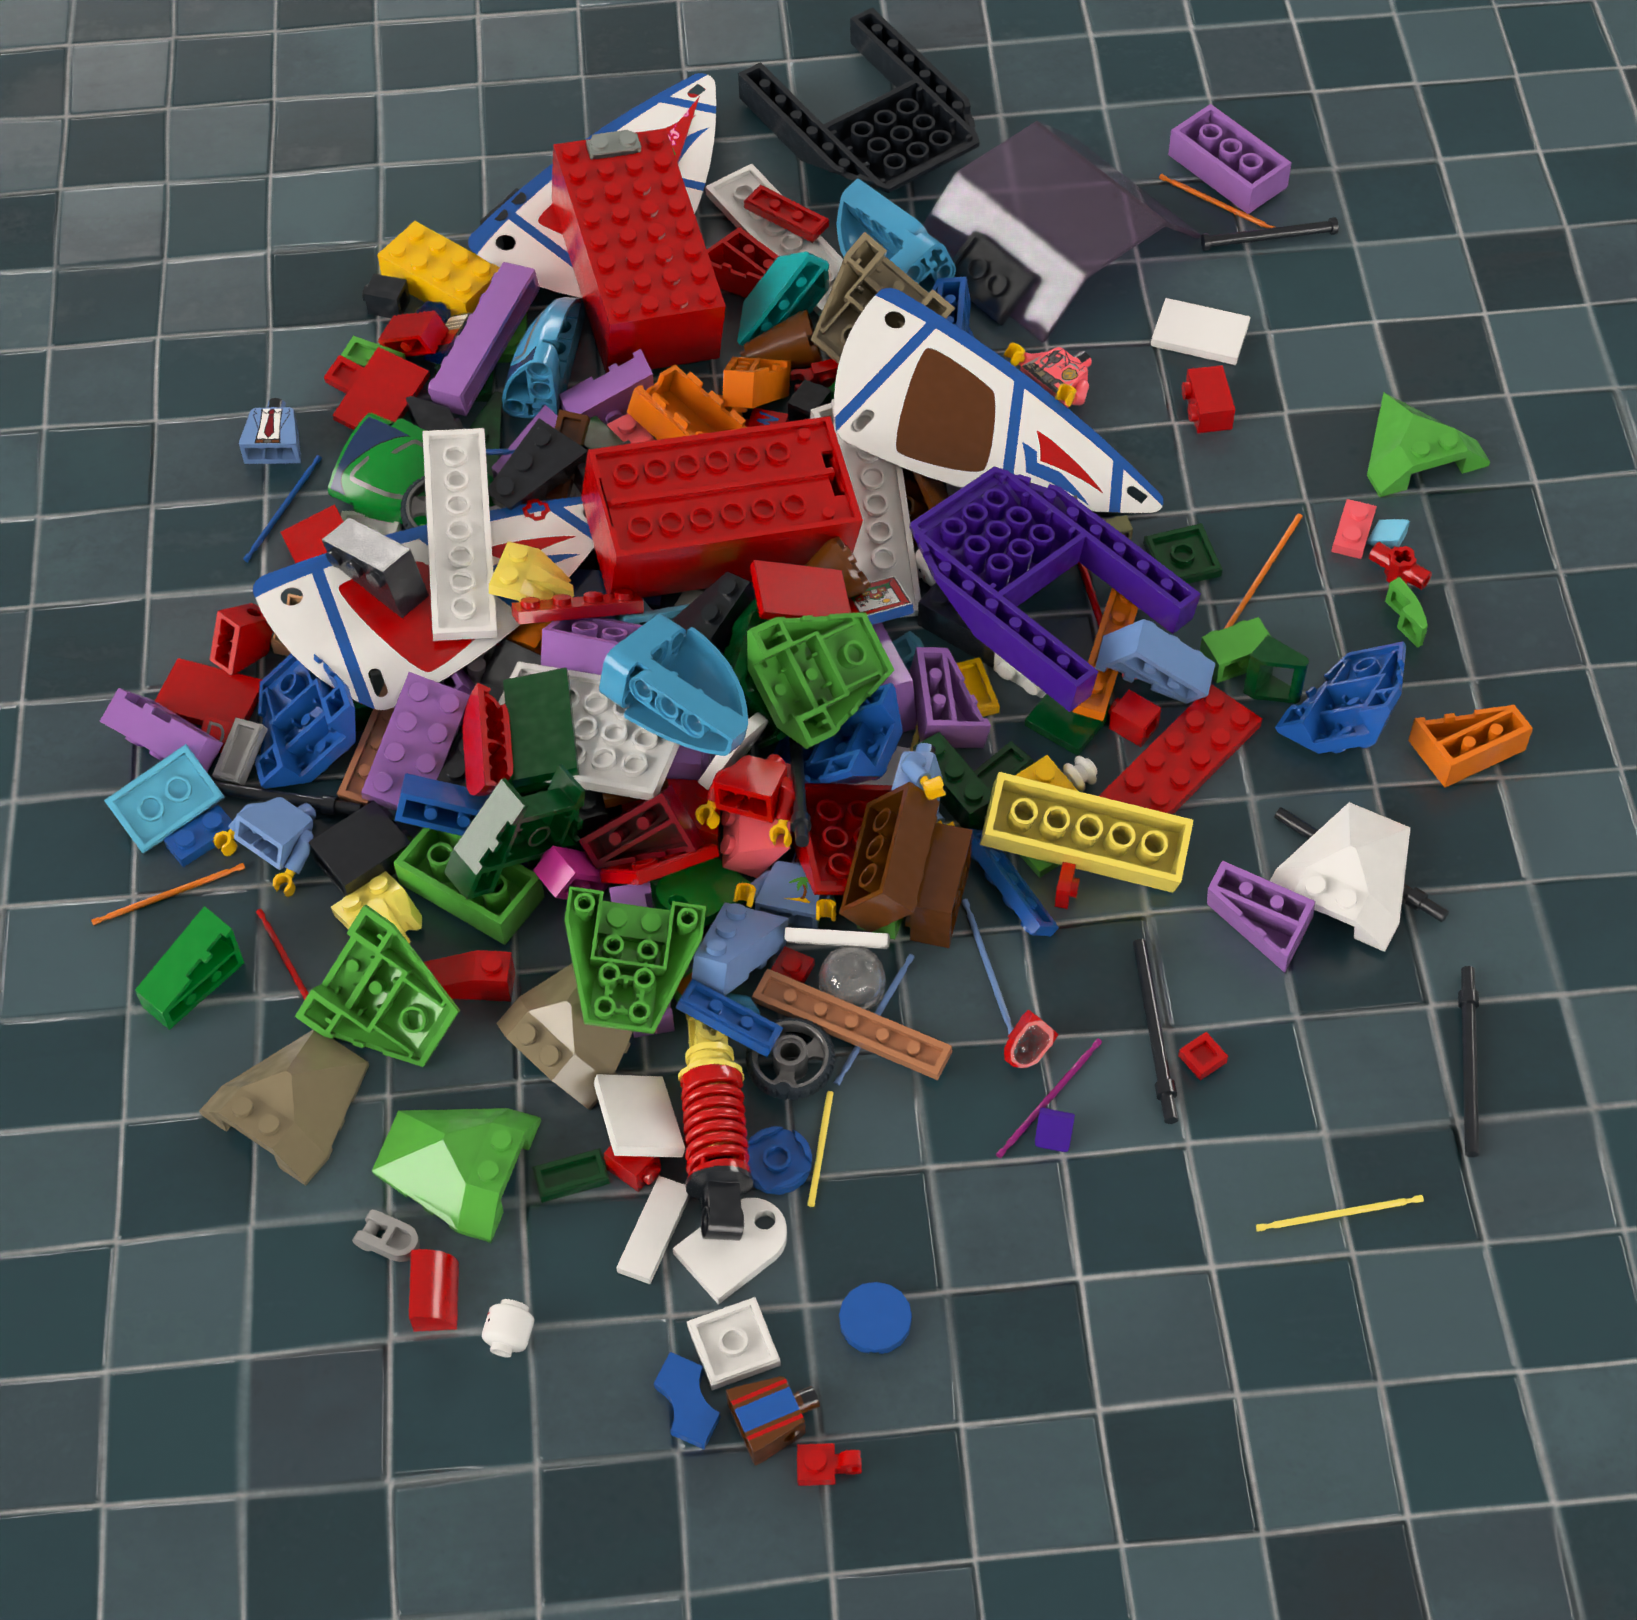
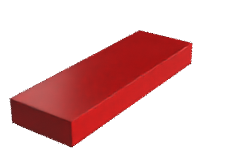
M761 184L744 200L745 209L811 243L829 227L828 218Z

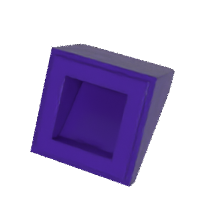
M1040 1108L1035 1146L1068 1152L1075 1114Z

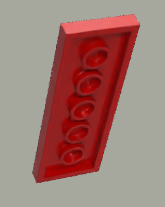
M1211 684L1208 696L1195 700L1099 797L1173 815L1261 727L1262 718Z

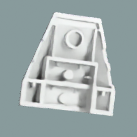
M1349 802L1275 870L1270 882L1316 901L1314 910L1354 926V939L1385 952L1400 922L1410 827Z

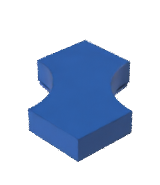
M670 1352L654 1382V1388L664 1395L673 1407L674 1421L670 1430L671 1435L705 1450L721 1418L720 1412L713 1409L705 1401L701 1393L700 1383L704 1371L703 1366Z

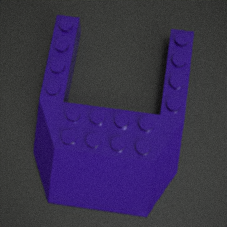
M995 466L912 521L909 526L934 580L973 635L1069 712L1091 697L1098 670L1017 607L1078 562L1172 634L1193 619L1201 593L1061 487L1049 484L1048 488L1031 483L1030 477L1021 474L1015 475L1008 470Z

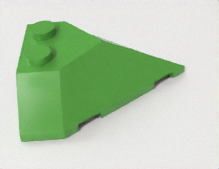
M1383 392L1367 477L1379 497L1407 490L1411 474L1454 461L1462 474L1490 465V460L1477 440Z

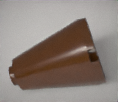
M808 310L799 311L744 344L745 350L740 351L741 357L791 361V369L811 368V363L823 361L820 348L811 341L814 327Z

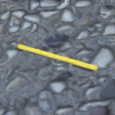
M827 1091L808 1199L809 1207L815 1206L834 1094L832 1091Z

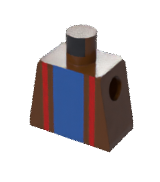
M784 1376L726 1390L728 1407L755 1466L804 1436L806 1426L802 1414L820 1407L817 1394L812 1386L792 1393Z

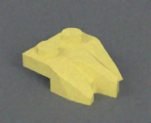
M507 542L489 583V594L521 602L522 598L526 597L549 600L558 594H567L574 597L573 585L569 583L571 580L545 553L538 548Z
M386 871L331 906L334 916L348 930L364 905L369 906L392 922L408 943L411 941L405 932L422 929L421 913L405 889Z

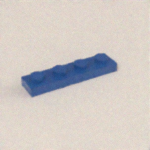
M971 829L973 830L971 858L979 862L985 870L986 879L999 889L1003 895L1004 903L1014 910L1021 919L1020 924L1023 929L1031 935L1051 937L1059 929V926L1002 850L980 845L983 830Z

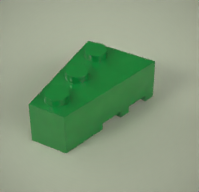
M204 906L135 989L142 1007L167 1029L170 1030L245 963L232 928Z

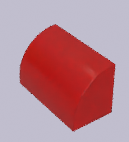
M430 1249L411 1250L409 1319L414 1332L457 1330L459 1262L448 1253Z

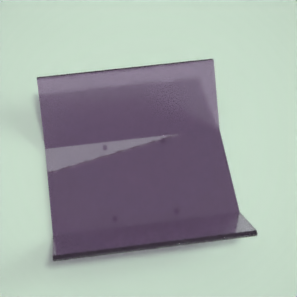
M1039 121L1034 122L958 170L923 224L928 234L946 247L951 259H953L976 229L1035 276L1038 280L1010 316L1042 343L1047 340L1088 277L1164 227L1196 239L1201 236L1196 230L1074 136Z

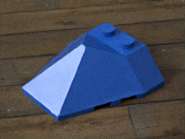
M1404 641L1347 653L1324 675L1326 681L1317 690L1315 687H1311L1305 692L1308 698L1301 705L1293 704L1286 710L1275 727L1277 732L1318 754L1327 752L1340 753L1349 748H1368L1374 745L1386 727L1402 694L1406 654Z
M292 654L287 656L260 681L258 715L263 717L262 724L268 730L261 744V755L256 756L255 766L260 785L265 789L312 782L356 742L355 707L349 687L316 654H314V660L319 664L323 662V668L334 688L309 671Z
M892 683L880 686L862 703L858 711L840 727L841 729L834 736L808 749L803 747L805 783L858 784L869 780L875 781L883 777L903 733L896 689ZM789 736L778 742L773 754L781 756L785 763L791 764Z

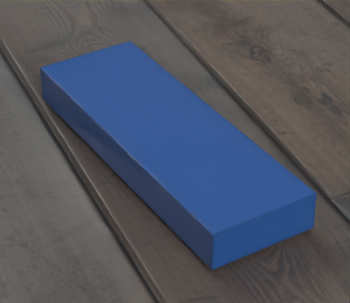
M693 978L676 1005V1009L765 1057H768L783 1030V1027Z

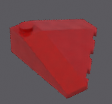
M805 783L807 813L811 816L809 844L805 847L796 845L795 833L792 831L791 825L790 834L792 836V845L814 895H844L866 805L868 802L890 792L893 785Z

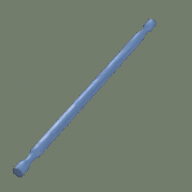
M963 899V907L966 909L969 924L1003 1020L1007 1025L1008 1034H1010L1014 1028L1011 1025L1009 1013L974 915L970 910L968 899Z
M909 954L907 956L905 964L900 968L874 1012L875 1014L881 1016L904 977L907 967L915 958L914 955ZM854 1046L842 1067L841 1073L833 1083L840 1086L845 1073L848 1072L860 1052V1047Z

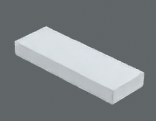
M658 1176L616 1267L617 1273L651 1284L690 1198L684 1184Z

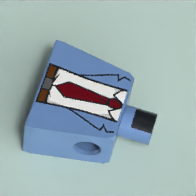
M272 398L268 401L267 408H253L250 411L239 440L244 464L301 463L299 430L294 409L286 407V403L282 399Z

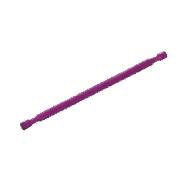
M1099 1038L1094 1041L1092 1047L1079 1058L1007 1140L1005 1146L999 1149L996 1153L998 1158L1004 1156L1006 1150L1018 1140L1039 1116L1040 1108L1047 1107L1089 1059L1092 1052L1102 1044Z

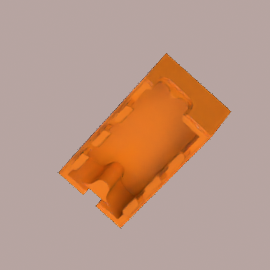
M676 365L661 372L657 382L647 390H644L643 385L634 388L627 409V413L657 440L747 428L745 426L746 420L734 409L730 412L723 407L725 402L712 390L707 393L702 388L703 382L691 371L688 374L684 373Z

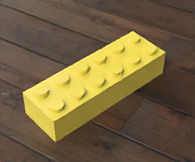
M999 772L993 783L980 845L1062 865L1063 862L1076 864V869L1173 893L1182 880L1194 820Z

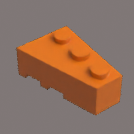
M732 356L724 369L722 399L725 402L723 406L729 407V411L734 409L736 412H747V408H755L789 396L791 361Z
M1515 705L1478 709L1474 710L1473 714L1461 716L1449 713L1444 714V717L1439 719L1425 720L1424 717L1414 718L1408 741L1443 787L1446 788L1525 751L1533 727Z

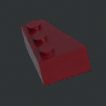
M672 785L660 791L655 797L642 801L591 830L579 840L596 869L632 863L647 858L665 857L669 854L680 852L697 851L705 843Z

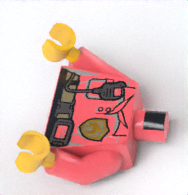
M1012 342L1009 344L1004 356L1011 358L1010 363L1013 366L1019 365L1021 372L1039 384L1067 408L1071 405L1080 406L1084 404L1089 389L1087 368L1092 364L1090 356L1085 351H1080L1075 356H1072L1063 348L1056 347L1047 352L1031 354L1025 352V349L1017 343Z

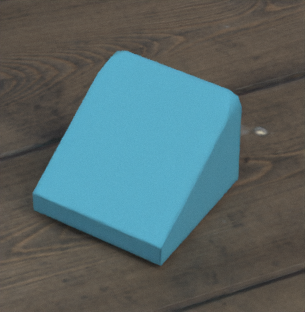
M1405 519L1378 520L1366 544L1375 546L1376 543L1381 542L1391 549L1394 546L1400 547L1407 534L1410 521Z
M909 631L892 642L905 667L909 670L916 647H924L921 639Z

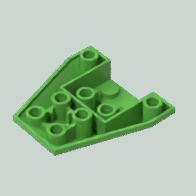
M569 886L564 922L584 1024L654 1034L702 941L706 906L672 901L670 910L602 901L604 891Z

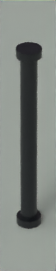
M1331 217L1328 221L1211 236H1209V233H1204L1201 235V245L1203 251H1207L1211 247L1327 232L1335 235L1338 234L1339 226L1337 218Z

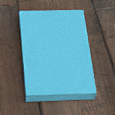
M185 744L104 801L140 851L145 854L161 843L164 838L223 800L225 796L187 744Z

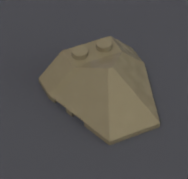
M866 232L859 237L845 254L811 338V341L838 364L844 345L855 322L867 304L882 289L894 288L900 290L945 319L955 309L935 290L932 289L928 293L886 257L887 250ZM893 311L886 314L885 322L892 328H901L905 324V318L899 312Z
M573 963L518 997L497 1022L504 1036L551 1081L589 1110L599 1101L594 1087L596 1074L617 1075L615 1073L623 1053H627L631 1043H629V1040L633 1031L584 1024Z
M312 1030L222 1085L199 1112L227 1132L232 1126L272 1153L280 1169L306 1186L329 1160L333 1150V1142L338 1131L342 1130L346 1112L350 1103L354 1102L369 1063L334 1039L324 1037Z

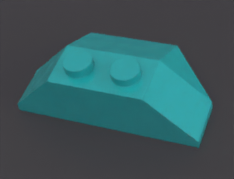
M808 252L777 257L743 303L737 340L739 345L744 346L748 341L799 311L808 310L810 314L829 290L828 261Z

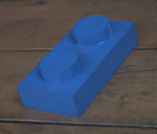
M218 804L164 838L163 841L181 866L185 867L216 847L214 844L215 834L220 831L228 832L230 829L228 825L232 820Z

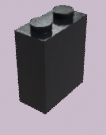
M374 800L308 842L311 847L313 860L344 897L385 871L391 876L396 873L394 861L413 840L407 830L403 829L400 831L396 826L397 823L394 821L395 818L387 808L382 810Z

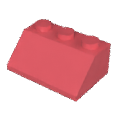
M785 763L788 770V778L791 779V764ZM723 811L721 817L723 839L720 845V852L723 854L722 867L758 878L790 849V846L786 848L784 845L785 834L777 837L775 846L770 839L769 831L778 823V820L775 819L773 823ZM788 822V825H787V828H788L789 832H790L791 822Z

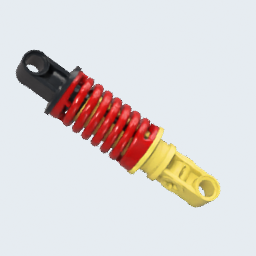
M686 1014L690 1048L685 1053L687 1067L678 1074V1081H680V1087L682 1088L683 1133L685 1136L684 1146L686 1148V1171L688 1173L685 1188L691 1197L701 1200V1234L703 1239L740 1241L744 1230L741 1196L747 1194L753 1187V1177L748 1165L749 1153L747 1151L748 1141L746 1139L744 1093L742 1092L744 1073H742V1067L733 1062L734 1051L728 1045V1036Z

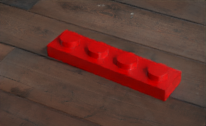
M617 589L614 591V594H602L601 592L591 591L584 593L582 597L558 594L549 600L526 597L522 598L521 602L512 603V616L518 624L644 613L643 599L637 592L631 589Z

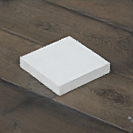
M755 1297L687 1321V1327L712 1391L781 1366L780 1358Z

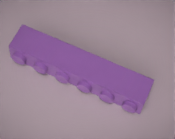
M503 262L498 272L494 273L491 284L486 292L481 295L475 311L469 315L466 326L461 334L456 337L454 346L448 356L444 357L441 368L435 378H432L429 382L428 393L433 403L449 407L451 413L467 415L540 290L535 269Z

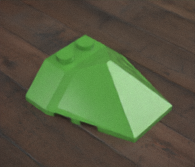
M866 612L830 614L820 617H812V615L800 618L775 617L747 631L748 671L776 727L806 749L834 736L841 729L840 727L858 711L862 703L894 671Z
M364 905L346 933L351 936L322 984L311 989L295 1017L324 1037L341 1039L353 1043V1046L367 1047L383 1052V1055L424 1067L460 1012V1009L397 927L378 912Z
M509 1108L398 1110L374 1164L372 1173L405 1197L409 1196L422 1205L423 1209L431 1215L434 1214L445 1221L455 1232L491 1243L504 1213L501 1202L502 1195L521 1149L530 1150L541 1123V1117Z

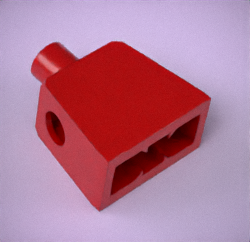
M248 603L217 611L210 661L231 676L266 656L270 650L272 633L274 631L269 626L259 606Z

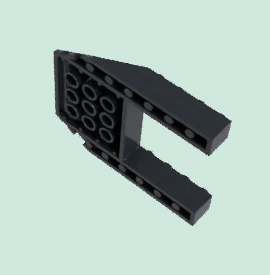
M870 8L850 18V42L896 88L825 124H822L761 62L738 73L739 98L801 161L853 181L859 178L870 187L886 193H890L976 149L980 144L978 134L975 131L974 118H972L969 99L874 8Z

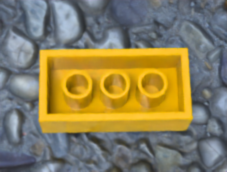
M417 221L411 223L377 254L381 275L407 280L410 295L450 317L468 314L463 322L464 325H466L469 315L473 314L479 304L481 295L486 292L491 284L494 273L500 269L495 264L488 263L475 253Z

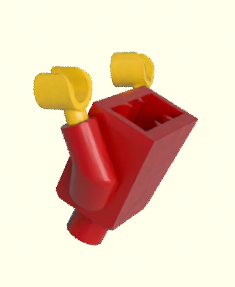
M771 754L767 759L746 755L732 766L719 770L706 796V799H708L707 804L701 805L695 812L696 819L703 825L707 818V825L711 829L716 828L720 822V817L715 809L773 823L776 819L778 823L769 831L770 839L775 846L777 837L785 834L784 845L788 848L792 843V836L787 825L788 822H791L793 803L796 797L793 781L788 778L785 761L777 754Z

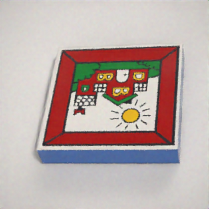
M895 575L870 582L871 587L866 592L848 599L851 613L866 612L872 625L914 613L913 603Z

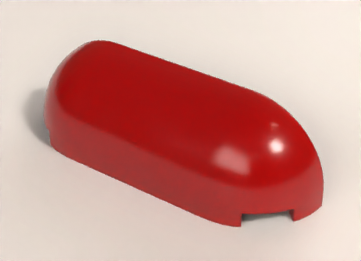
M477 683L472 690L463 717L466 786L469 794L474 796L490 795L501 779L506 778L509 781L513 774L508 708L506 704L500 705L489 694L491 689L480 683Z

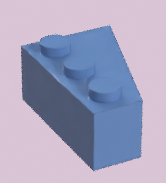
M1142 619L1103 636L1095 669L1105 672L1106 668L1121 672L1124 674L1123 680L1131 683L1134 681V678L1151 684L1150 690L1188 704L1208 696L1215 662L1205 657L1202 652L1194 650L1181 642L1178 637L1158 628L1152 621Z
M725 902L694 955L692 978L726 996L745 982L751 971L755 968L762 969L765 967L767 959L774 954L779 956L783 947L786 946V940L784 939L785 927H788L789 918L746 908L741 904Z

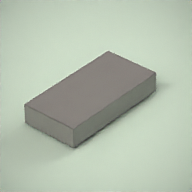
M236 718L212 776L219 781L245 786L268 728L263 724Z

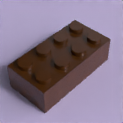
M908 782L867 803L839 914L867 932H873L914 912L918 903L917 895L920 883L924 877L923 870L926 857L931 848L930 840L933 828L937 822L936 815L940 801L937 799L928 800L922 789Z

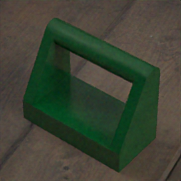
M1267 635L1250 655L1243 693L1257 700L1299 703L1309 664L1308 658ZM1273 667L1294 669L1291 686L1272 675Z

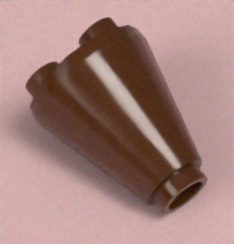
M839 536L828 540L804 565L842 570L848 599L861 595L871 587L865 574L856 566L857 560L848 546L845 547Z

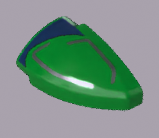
M372 412L368 413L349 437L337 460L328 485V494L352 505L355 512L363 514L365 517L390 523L395 521L403 524L400 511L402 497L414 481L425 476L423 431L425 430L402 418L393 422ZM487 473L489 487L494 478ZM426 491L421 492L417 498L424 501ZM489 499V507L495 506ZM421 515L413 519L417 525L427 524L426 516Z

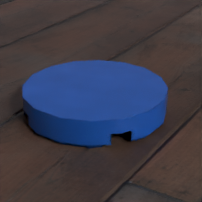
M772 1126L761 1129L748 1140V1165L753 1177L754 1188L766 1194L782 1195L793 1192L805 1183L811 1173L812 1152L809 1143L799 1132L786 1130L780 1126Z
M880 1282L861 1284L851 1290L842 1301L839 1313L841 1333L849 1345L860 1352L868 1354L870 1352H879V1354L889 1353L901 1346L909 1335L912 1321L910 1304L901 1291L889 1284Z

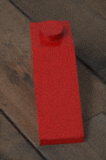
M476 950L424 962L451 999L511 1002L515 979V968L511 952Z

